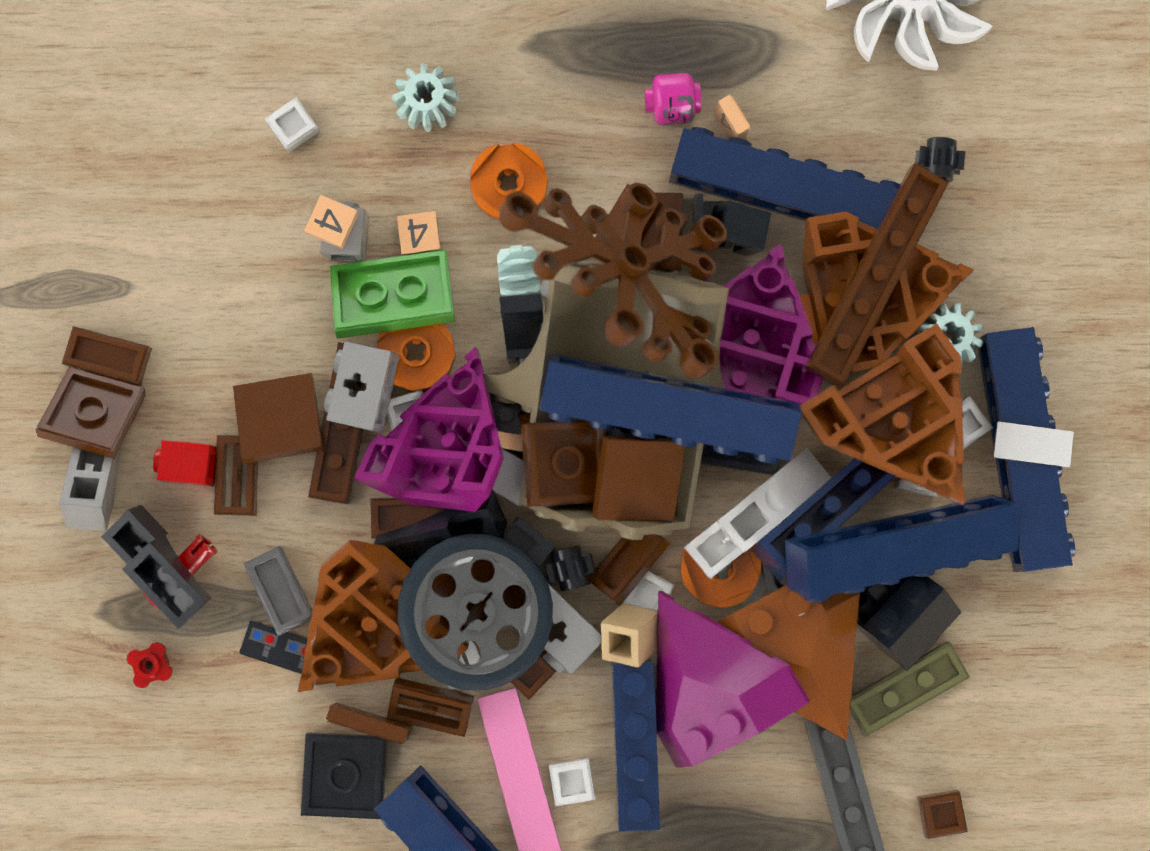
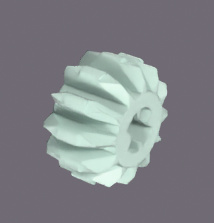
M424 63L420 66L421 73L415 74L411 68H407L405 72L408 81L397 79L395 85L400 92L392 96L393 103L400 106L396 111L400 119L409 118L408 125L412 129H415L423 122L424 130L430 132L432 129L431 122L434 121L444 128L446 121L443 114L455 116L457 113L456 108L452 104L459 101V93L452 90L455 86L453 77L443 78L444 72L439 66L430 74L427 64ZM427 93L428 97L432 95L433 100L425 103L424 99L420 100L419 96Z
M522 245L510 246L507 249H500L497 255L501 296L541 293L539 277L532 268L533 262L537 258V252L532 246L522 247Z
M942 303L925 320V323H922L916 329V332L920 334L937 323L943 332L954 333L955 340H949L961 356L962 367V359L971 362L976 358L972 349L982 347L983 341L973 335L982 331L983 325H971L970 320L974 318L975 312L971 310L965 315H961V303H955L950 310L945 303Z

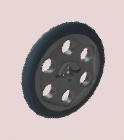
M465 534L448 538L431 547L414 563L404 579L398 598L397 620L401 638L408 653L427 675L443 685L457 689L484 691L504 686L522 676L537 661L547 644L553 624V601L549 584L540 567L524 550L508 540L489 534ZM478 559L488 560L493 565V577L486 583L477 582L471 575L472 564ZM448 574L455 580L456 588L450 597L442 598L433 592L432 582L437 575ZM510 585H517L525 592V602L518 609L509 608L503 601V592ZM491 592L492 595L484 603L485 607L482 610L486 615L485 620L475 619L472 623L469 622L461 632L460 628L467 621V616L469 615L468 609L465 608L467 603L470 602L475 605L483 601L488 593ZM432 615H442L449 623L448 633L441 639L431 638L426 632V621ZM503 626H512L518 631L519 642L513 649L504 650L497 644L496 634ZM465 641L476 642L481 649V656L473 665H465L458 658V648Z

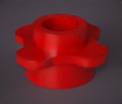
M155 642L148 649L142 651L134 649L128 653L126 660L133 668L135 674L133 683L136 687L146 688L150 682L156 680L167 681L172 676L173 670L169 666V659L165 654L166 647L162 643ZM148 661L153 663V667L151 669H148L146 667V663Z

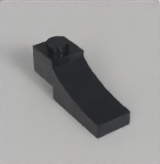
M541 293L499 297L508 364H516V368L528 357L540 334L544 319Z
M492 490L490 496L476 512L444 509L416 523L378 534L374 544L386 546L408 567L412 568L414 563L431 547L448 538L465 534H489L503 539L508 521Z
M138 505L128 509L101 537L127 564L122 570L179 629L211 597L193 578L173 550L166 537L168 532L142 505Z

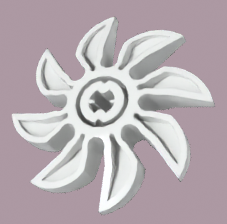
M826 0L825 10L827 11L856 0ZM875 0L862 7L854 27V41L861 56L869 62L880 32L885 27L887 20L896 19L899 21L900 27L894 46L899 55L906 62L917 68L937 70L939 66L925 33L923 21H927L930 24V28L938 40L951 44H964L975 41L988 33L993 25L965 13L953 5L967 7L979 0Z

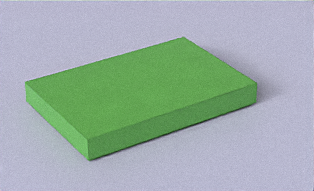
M446 249L330 266L334 331L337 339L455 322Z

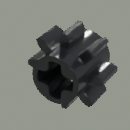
M932 137L927 139L926 146H920V149L916 151L915 163L950 183L953 181L954 174L959 175L960 170H964L966 151H956L957 141L952 138Z
M580 545L551 552L553 562L545 565L549 584L559 582L561 591L590 584L588 574L596 571L591 553L582 555Z

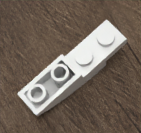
M806 448L684 548L705 575L711 579L780 524L830 480L831 476Z

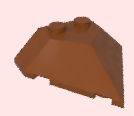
M848 212L809 217L805 220L802 269L807 292L810 296L818 340L877 230L858 221L859 217ZM917 244L851 373L872 370L887 361L901 343L916 331L974 269L961 263L958 265L938 257L939 253Z
M937 323L903 343L897 355L839 390L832 386L800 405L801 415L821 444L957 503L965 504V487H963L962 483L964 449L962 397H960L961 356Z
M350 539L321 565L298 692L310 691L314 689L315 685L336 683V687L395 679L400 678L401 673L422 670L408 653L402 641L397 620L398 598L404 579L411 568L386 546ZM436 614L428 618L425 629L431 638L441 639L448 633L449 623L444 616ZM467 641L459 646L457 651L458 657L468 649L469 643Z
M785 585L717 621V623L752 642L751 646L771 658L776 656L787 662L810 700L795 712L847 741L860 593L841 592L829 595V599L826 601L810 602Z

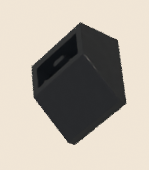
M913 575L901 578L899 583L893 585L875 584L866 586L859 596L857 628L882 652L908 671L962 612L945 588L928 576L919 577Z

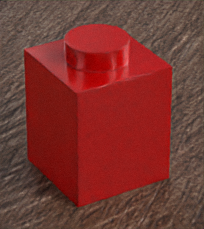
M161 440V449H156L153 458V470L157 473V480L167 483L214 487L216 447L209 444Z

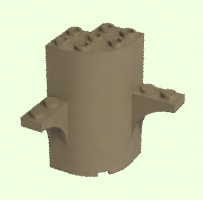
M576 263L562 268L555 278L549 281L543 324L537 342L528 357L510 372L484 373L488 392L495 394V400L504 403L521 404L522 411L531 413L530 423L557 422V420L548 417L549 412L540 411L548 365L552 354L640 372L649 371L650 374L725 388L720 371V360L717 366L706 376L691 378L681 370V352L671 338L669 339L672 343V351L663 361L653 362L645 356L642 346L652 334L654 313L637 289L635 291L633 310L643 320V332L632 344L627 346H615L608 341L605 336V322L615 311L619 278L601 284L590 297L578 295L571 286V279L580 268L589 267L592 269L603 265L601 263ZM650 270L647 276L668 306L691 316H701L709 322L712 333L705 341L709 342L716 349L719 356L729 288L683 275ZM573 417V421L584 420V419H579V418H574V417ZM697 442L696 447L685 446L674 521L596 520L592 516L594 503L529 508L535 510L534 514L538 517L555 519L561 522V527L566 530L585 531L586 526L592 525L612 527L619 531L621 537L630 540H641L647 534L668 536L672 534L673 530L690 528L703 443ZM523 469L519 503L527 507L525 470Z

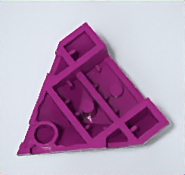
M781 244L769 251L768 256L755 266H749L724 285L729 288L720 341V371L725 389L799 403L800 406L819 394L823 379L804 369L815 348L812 339L813 334L794 280L790 277L784 261L785 255Z
M476 347L464 356L467 362L460 369L456 370L451 377L446 373L399 416L403 421L386 437L380 433L369 443L355 475V479L358 482L410 505L476 512L491 494L504 456L480 353Z
M662 590L658 592L656 733L676 768L694 766L758 735L810 701L787 662L776 656L773 658L752 647V642L696 610L691 612L674 602V597Z

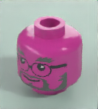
M688 73L656 75L652 81V89L644 90L645 112H653L654 120L662 126L691 123L695 114L701 113L700 83L693 82V78Z

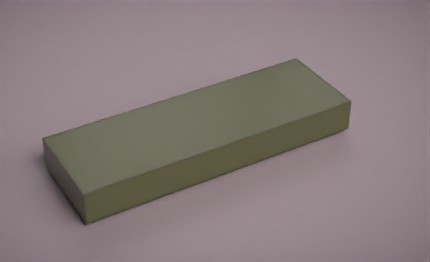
M946 641L923 654L908 671L901 667L851 695L850 713L862 734L867 737L965 681L970 676L951 643Z

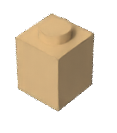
M623 603L601 622L602 660L639 668L657 650L658 610Z

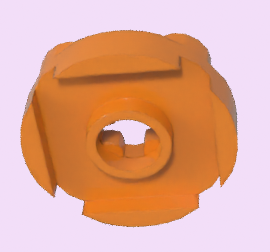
M512 143V145L505 144L499 146L497 144L490 146L476 158L471 168L470 187L474 201L478 208L492 219L500 221L499 208L506 197L512 192L527 194L534 200L538 209L546 197L548 178L544 163L535 151L523 144ZM503 174L506 177H510L512 174L517 175L516 184L518 188L514 191L511 189L503 191L500 189L502 182L499 178Z
M444 324L381 332L378 337V349L400 355L393 385L412 393L420 390L426 391L446 373L449 375L456 359L454 340ZM412 342L416 346L422 343L426 346V349L423 351L425 358L420 362L416 359L412 361L406 359V356L409 354L407 346Z
M753 545L731 562V568L726 570L727 577L725 579H720L718 574L709 579L684 549L680 564V574L685 588L690 595L705 605L727 608L742 603L754 591L761 573V560L752 551L755 546Z

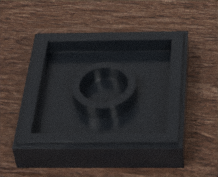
M307 732L305 736L300 816L381 819L374 809L384 800L388 740L362 734Z

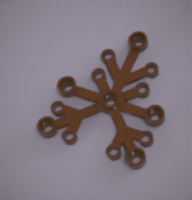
M643 183L631 184L621 196L620 209L626 216L623 240L609 222V216L603 208L591 205L580 217L572 205L571 197L562 189H552L543 200V207L549 215L556 218L561 217L567 227L538 215L536 203L525 193L512 192L506 197L499 208V220L504 228L512 232L530 229L568 246L554 252L545 250L539 254L532 265L534 273L539 278L550 281L555 278L562 268L592 257L605 262V264L592 269L589 267L579 269L571 279V286L578 295L590 297L601 284L619 278L615 311L605 322V336L610 343L615 346H627L632 344L643 332V320L633 310L635 291L637 289L654 313L652 334L642 346L643 352L648 359L653 362L663 361L672 351V343L669 339L671 338L681 352L680 368L687 376L691 378L704 377L717 366L719 362L718 353L709 342L705 341L712 333L709 322L701 316H691L668 306L647 275L650 266L671 259L687 266L692 278L707 281L715 273L716 264L708 255L692 252V250L697 249L701 252L714 251L726 239V227L718 218L704 215L692 227L691 233L679 237V230L684 224L683 217L678 211L667 208L656 219V227L662 233L661 243L644 249L641 246L643 219L656 207L657 197L653 190ZM593 234H599L605 244L598 242Z

